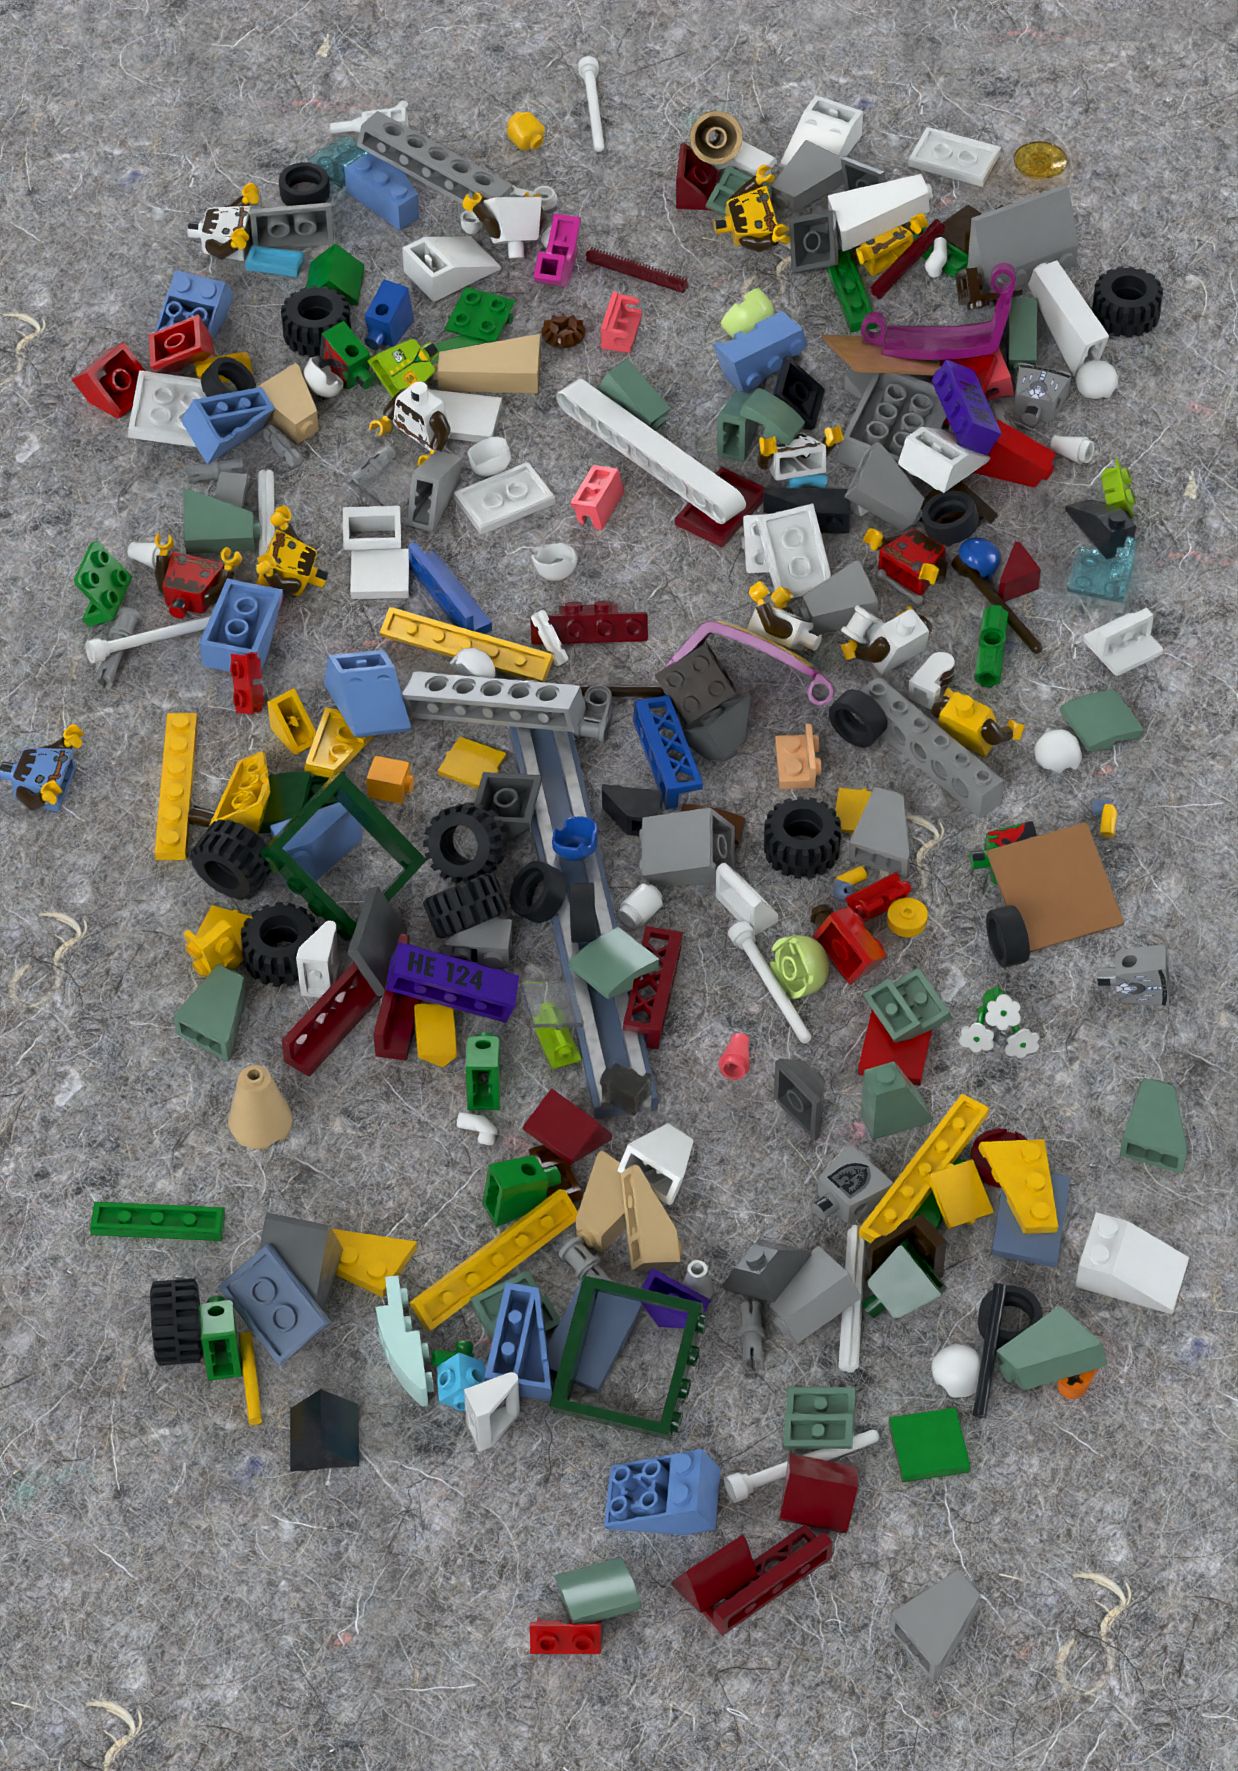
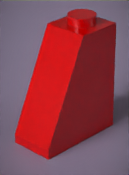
M997 419L996 422L1002 434L987 454L990 460L973 473L1034 488L1042 479L1048 480L1055 468L1052 462L1056 453Z

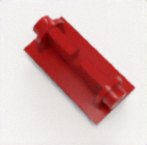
M247 652L245 655L233 653L231 654L230 672L233 677V703L236 707V713L253 715L254 712H261L262 706L265 705L263 684L253 685V680L262 678L261 658L257 656V652Z
M895 872L845 897V900L851 910L866 922L888 911L889 906L894 901L908 898V893L912 892V888L908 881L902 882L898 872Z
M537 1618V1622H530V1654H601V1622L572 1624L571 1620H569V1624H562V1620H541V1618Z

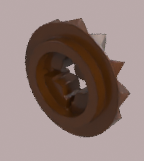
M564 313L561 317L552 315L551 320H544V326L541 328L544 341L557 348L576 346L585 337L583 321L576 320L575 315L566 317Z

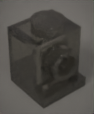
M615 1063L611 1068H606L600 1078L602 1100L635 1116L652 1094V1075L646 1072L644 1076H641L634 1069L625 1068Z

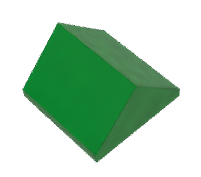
M335 243L311 261L306 288L309 289L312 286L322 288L325 286L329 287V290L335 289L339 291V295L346 297L349 305L358 306L364 264Z

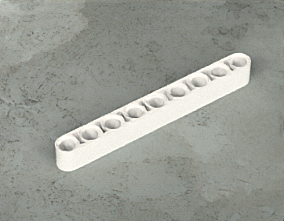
M577 379L556 394V400L565 413L717 523L724 524L746 508L745 499L736 488L585 380Z

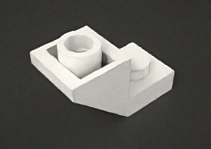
M742 141L740 151L732 160L724 164L715 165L717 170L727 168L728 166L731 168L736 167L738 171L753 177L757 176V169L761 165H767L772 169L778 161L775 157ZM771 169L765 173V177L771 174Z

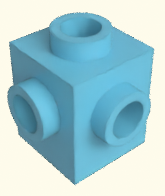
M457 1353L437 1366L439 1403L453 1407L457 1411L466 1412L464 1389L485 1382V1362Z

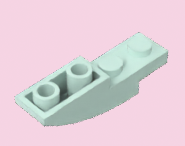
M398 1275L385 1277L388 1305L375 1307L383 1351L393 1373L409 1395L421 1406H429L427 1392H434L432 1372H425L424 1363H430L428 1343H421L419 1330L412 1331L411 1317L403 1315V1308L409 1307L407 1287L400 1288Z

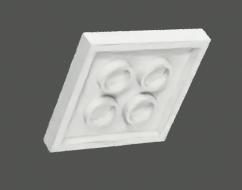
M139 370L128 428V438L196 447L181 420L192 400L206 397L202 390L201 379Z

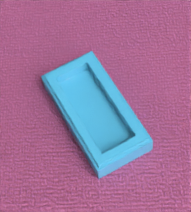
M252 245L245 262V269L298 278L305 260L304 252Z

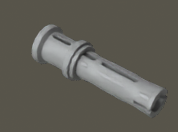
M129 607L119 608L116 613L117 620L115 625L108 632L109 640L112 641L134 635L136 626H139L142 621L140 613ZM125 650L110 653V656L101 662L98 673L94 678L97 686L103 688L105 681H107L105 688L109 689L112 687Z
M579 1236L569 1240L559 1251V1257L562 1261H568L573 1267L578 1280L581 1281L583 1276L586 1275L613 1282L603 1271L601 1259L593 1256L585 1247V1241L582 1237Z

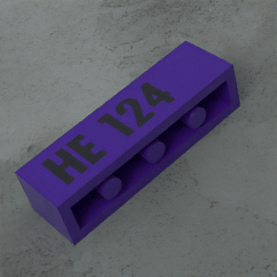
M946 359L941 368L937 369L934 373L932 383L958 445L987 456L1002 433L975 371Z
M399 942L390 959L385 990L506 1023L516 1005L519 975L508 973L502 969L479 965L473 961L454 958L444 953H436L418 948L412 944Z

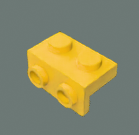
M224 919L218 922L200 939L190 930H186L183 933L187 942L185 949L194 960L192 966L203 978L208 976L218 964L227 969L235 970L240 962L244 960L232 927Z

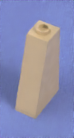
M529 335L439 352L438 363H433L435 368L433 380H438V389L440 391L538 394L541 359L540 335Z

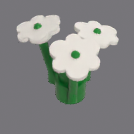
M999 987L989 989L983 994V1006L977 1009V1023H973L970 1027H963L961 1029L962 1035L959 1038V1043L963 1047H970L973 1052H980L981 1049L991 1050L994 1047V1041L992 1040L994 1033L991 1030H986L983 1025L986 1019L989 1025H997L998 1029L1002 1031L1006 1030L1009 1025L1011 1026L1014 1035L1007 1039L1008 1045L1005 1047V1052L1008 1056L1016 1055L1017 1058H1023L1027 1053H1034L1039 1048L1037 1042L1039 1035L1031 1033L1029 1029L1020 1030L1018 1027L1021 1016L1018 1013L1020 1004L1017 1001H1012L1010 996L1006 995Z

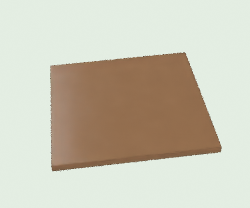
M821 335V339L855 372L934 375L936 370L941 368L935 360L906 359L882 355L883 346L869 343L862 336Z
M1087 822L986 851L1005 905L1016 906L1021 913L1028 932L1030 952L1124 924Z

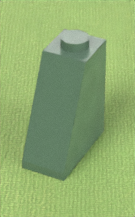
M1011 298V306L1006 320V355L1008 370H1013L1016 373L1019 371L1020 362L1036 366L1037 298Z
M628 358L611 369L597 388V390L654 431L660 429L667 422L665 417L671 408Z
M735 391L718 415V457L745 462L759 426L758 422L739 416L742 405L752 395L751 393Z
M190 489L183 490L184 543L187 554L222 552L225 547L230 548L231 552L236 550L238 552L256 551L255 540H260V523L254 522L253 512Z
M218 964L174 1015L177 1035L229 1061L232 1058L247 997L244 977L238 971L227 969Z
M895 1062L864 1070L861 1117L872 1140L933 1121L921 1093Z
M1143 1077L1122 1138L1120 1156L1183 1174L1188 1150L1175 1086L1160 1080H1151Z
M1061 1305L997 1350L1001 1363L998 1366L1000 1373L1009 1383L1014 1381L1023 1391L1099 1369L1108 1364L1102 1342Z

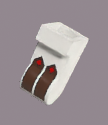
M946 652L932 654L909 680L908 699L931 710L933 704L940 699L942 687L949 685L953 680L955 665L953 656Z

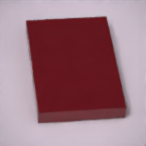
M721 466L715 474L742 494L746 502V508L724 524H719L689 502L675 517V525L723 548L743 526V517L745 515H752L763 503V490L766 487Z

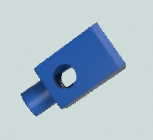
M385 279L382 281L365 314L368 335L364 342L369 348L377 350L381 344L394 347L413 323L414 316L408 287Z

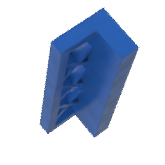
M416 542L409 544L410 570L453 625L482 634L492 631V622L436 551L432 550L424 553Z
M670 696L635 701L633 723L658 790L663 791L665 808L678 807L679 793L703 789V782ZM665 707L666 714L662 718L651 713L650 709ZM663 727L675 733L671 740L659 734ZM671 749L683 754L684 757L680 762L668 757L667 754ZM679 772H683L691 776L693 781L678 783L676 776Z

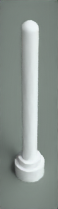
M586 56L579 60L578 71L579 75L585 79L594 149L597 152H602L604 150V140L595 81L599 73V65L596 58Z
M211 616L108 642L100 638L87 640L85 644L86 653L91 663L105 661L106 657H109L110 653L204 630Z
M740 921L734 924L728 930V936L734 946L745 950L800 1042H810V1032L754 943L755 931L748 921Z
M869 1430L854 1436L852 1449H818L802 1456L829 1461L876 1443L879 1440V1433L876 1430ZM788 1461L749 1476L746 1473L741 1475L737 1472L725 1477L724 1484L729 1498L733 1503L748 1499V1494L753 1493L754 1488L784 1478Z

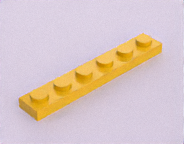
M389 607L380 630V635L384 638L452 658L462 649L473 647L484 651L491 658L496 671L524 679L536 678L537 681L544 683L554 659L551 653L393 607Z
M167 713L155 841L156 860H186L188 814L191 808L198 724L197 713Z
M962 1093L859 1228L858 1237L872 1243L877 1237L881 1235L886 1236L896 1230L903 1221L912 1219L932 1192L927 1175L943 1170L946 1165L954 1163L989 1116L990 1108Z
M562 1189L557 1190L410 1301L409 1304L424 1329L427 1331L435 1329L469 1303L470 1298L482 1293L574 1223L578 1211L567 1192Z

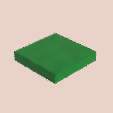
M956 1407L889 1417L888 1424L902 1483L970 1473L971 1466Z

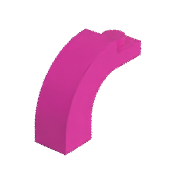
M554 213L546 253L538 252L534 272L536 283L558 287L567 286L578 252L577 242L581 226L580 217Z

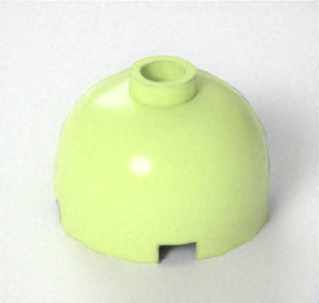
M755 288L745 294L743 297L746 300L739 305L735 303L721 320V327L732 338H734L735 333L740 331L745 334L755 329L756 323L774 315L775 311L772 302L760 288Z
M804 935L788 936L776 941L771 951H776L775 961L770 962V969L784 992L790 994V999H798L818 992L826 983L829 974V958L822 945L817 940Z

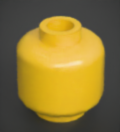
M519 111L510 117L506 124L507 137L521 151H526L530 148L536 150L542 145L545 127L531 112L522 113Z

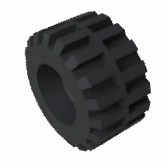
M1121 266L1117 267L1116 270L1109 269L1106 274L1102 273L1099 276V280H1096L1092 312L1108 334L1114 333V336L1120 337L1122 335L1126 336V338H1132V335L1139 337L1143 335V332L1149 333L1152 331V327L1157 326L1160 319L1163 287H1161L1159 279H1155V275L1146 273V270L1141 268L1134 269L1135 267L1129 266V268Z
M312 286L309 289L306 287L302 288L300 292L295 291L290 294L291 298H286L284 305L281 307L285 343L287 346H290L293 352L298 351V354L302 356H320L321 333L344 321L351 329L350 307L346 297L339 295V291L335 289L329 290V287L323 286L318 288L317 286Z
M804 796L797 797V800L788 798L784 800V804L777 803L774 806V811L770 810L767 814V820H765L764 853H766L767 862L772 863V868L776 871L782 870V875L787 877L790 874L795 875V879H801V876H807L808 879L814 878V874L818 873L820 876L825 874L826 868L831 869L835 865V860H838L841 842V821L839 817H836V811L833 808L828 809V804L824 801L818 803L816 798L810 797L807 800L804 799ZM794 836H808V837H811V839L800 840V839H795V838H793V837H794Z
M467 802L444 809L438 813V816L431 819L430 823L432 826L427 827L424 833L429 838L423 840V847H428L429 852L425 853V857L427 860L432 859L433 864L430 867L434 871L441 870L440 877L444 879L451 877V882L458 883L463 881L464 883L486 873H492L497 869L496 865L502 863L504 857L501 854L507 851L508 846L503 844V840L508 837L507 832H501L500 827L504 824L501 819L498 821L494 819L496 813L493 810L485 811V805L478 804L474 806V802ZM459 825L469 828L477 838L478 851L473 860L462 857L455 849L453 835Z
M221 819L217 822L214 821L192 849L190 855L193 868L205 883L219 893L238 900H249L254 897L272 872L268 868L270 864L260 854L267 845L265 841L251 829L231 820L225 821Z
M486 873L427 897L423 902L436 938H446L496 918L509 909L494 873Z
M282 902L275 903L276 906L270 907L267 904L262 906L263 910L259 911L256 909L251 913L252 918H247L244 922V927L241 928V944L245 967L247 971H251V976L255 980L260 978L261 983L265 985L273 983L274 987H280L281 984H287L288 987L293 986L295 981H299L296 960L299 947L319 927L318 923L315 922V917L311 913L307 914V909L302 906L297 909L293 903H288L286 906L282 905ZM277 942L292 943L286 947H271L272 944Z
M194 1278L153 1281L150 1288L153 1348L155 1360L159 1366L200 1363L203 1357L199 1317V1288Z

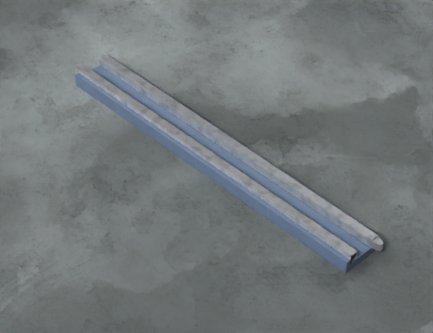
M509 726L518 774L542 775V783L530 824L537 860L561 870L567 882L566 897L562 907L551 918V924L594 1119L641 1111L648 1114L651 1110L658 1109V1097L643 1033L623 1030V1022L631 990L607 999L568 967V962L585 946L591 943L571 942L570 883H594L596 939L618 928L599 844L592 855L581 861L565 860L552 848L554 829L561 830L564 827L566 818L583 816L592 819L573 733ZM638 1013L632 1015V1021L640 1022Z

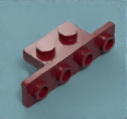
M577 601L567 602L565 606H559V614L547 615L549 618L548 623L549 625L552 624L561 644L641 642L648 640L647 612H618L617 604H612L610 601H596L594 605H583ZM530 617L531 643L533 645H544L537 632L539 629L534 626Z

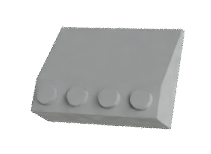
M1067 184L971 219L967 268L977 267V272L982 275L983 289L980 290V295L997 293L990 284L991 272L994 266L1002 262L1009 263L1015 268V287L1030 282L1033 270L1042 263L1049 264L1057 260L1063 269L1076 265L1078 240L1070 190ZM1005 273L996 276L997 281L1000 283H1006L1011 280L1010 276Z
M874 373L843 435L844 441L840 443L836 461L857 469L865 450L874 443L879 442L898 464L907 436L920 427L941 429L946 419V414L933 384L907 374ZM899 466L904 473H909L907 470Z

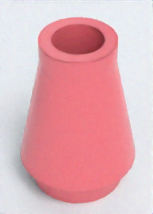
M743 1033L733 1034L719 1059L720 1071L728 1079H741L750 1069V1040L747 1035Z

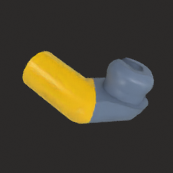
M1094 799L1091 813L1093 815H1102L1099 834L1104 837H1114L1117 822L1115 806L1109 799Z
M862 866L855 867L836 877L833 894L838 901L846 902L845 897L854 893V885L867 879V873Z

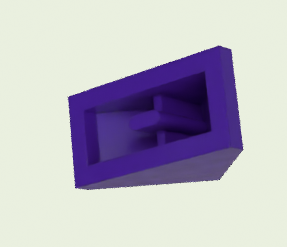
M653 1268L641 1288L700 1302L703 1305L704 1313L711 1299ZM641 1302L658 1327L685 1328L688 1313Z

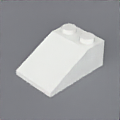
M1096 1212L1079 1263L1075 1287L1173 1314L1189 1257L1129 1221Z

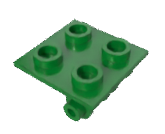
M465 287L449 318L445 331L489 343L496 342L503 327L513 322L514 314L511 311L516 301Z

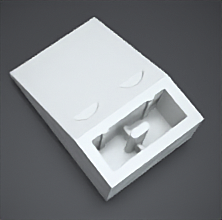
M815 95L802 114L780 162V166L786 167L805 140L840 157H846L862 136L863 111Z
M471 236L423 237L402 248L404 273L433 302L501 269V266Z
M920 427L906 437L898 465L907 470L911 475L924 480L934 489L945 493L986 464L990 457L958 445L955 436L945 430Z

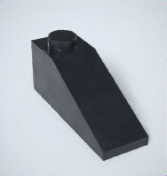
M764 488V513L772 514L814 504L821 533H849L850 500L845 498L848 489Z
M1091 499L1065 507V511L1107 560L1132 553L1136 525L1122 509Z

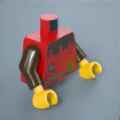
M869 528L862 542L870 544V548L873 551L879 550L878 570H885L890 578L920 596L925 593L931 584H941L945 581L948 565L945 560V544H939L916 529L888 538L883 537V534L876 529Z
M157 533L154 541L160 549V553L156 555L155 579L159 592L164 595L165 604L170 607L169 613L178 619L184 618L187 611L200 614L205 613L210 605L218 601L227 578L233 579L235 572L232 570L233 567L240 565L242 562L241 554L236 550L233 559L229 560L231 549L225 547L221 552V559L225 562V566L224 563L172 552L171 556H168V551L174 547V540L169 534L168 543L160 545L161 535Z

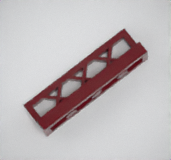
M650 926L645 927L641 945L659 958L658 965L662 969L652 975L649 973L642 975L643 980H641V976L633 980V988L628 1000L623 1030L648 1034L646 1048L659 1050L681 954L683 932ZM650 938L668 940V943L665 947L656 951L649 941ZM650 985L656 994L644 1000L638 993V990ZM644 1010L650 1017V1022L648 1024L632 1021V1015Z
M400 934L398 943L410 944L409 935ZM385 990L373 1033L376 1057L407 1061L416 1026L414 1006L421 1004V999Z
M354 961L281 1040L284 1062L309 1077L382 997L376 995Z
M804 1524L753 1561L756 1571L761 1568V1572H757L758 1576L753 1579L755 1580L738 1593L736 1590L725 1597L724 1600L727 1601L714 1609V1611L710 1607L702 1613L722 1636L829 1561L832 1558L833 1541L824 1532L816 1536ZM805 1538L808 1543L792 1554V1546ZM770 1561H782L765 1573V1565Z

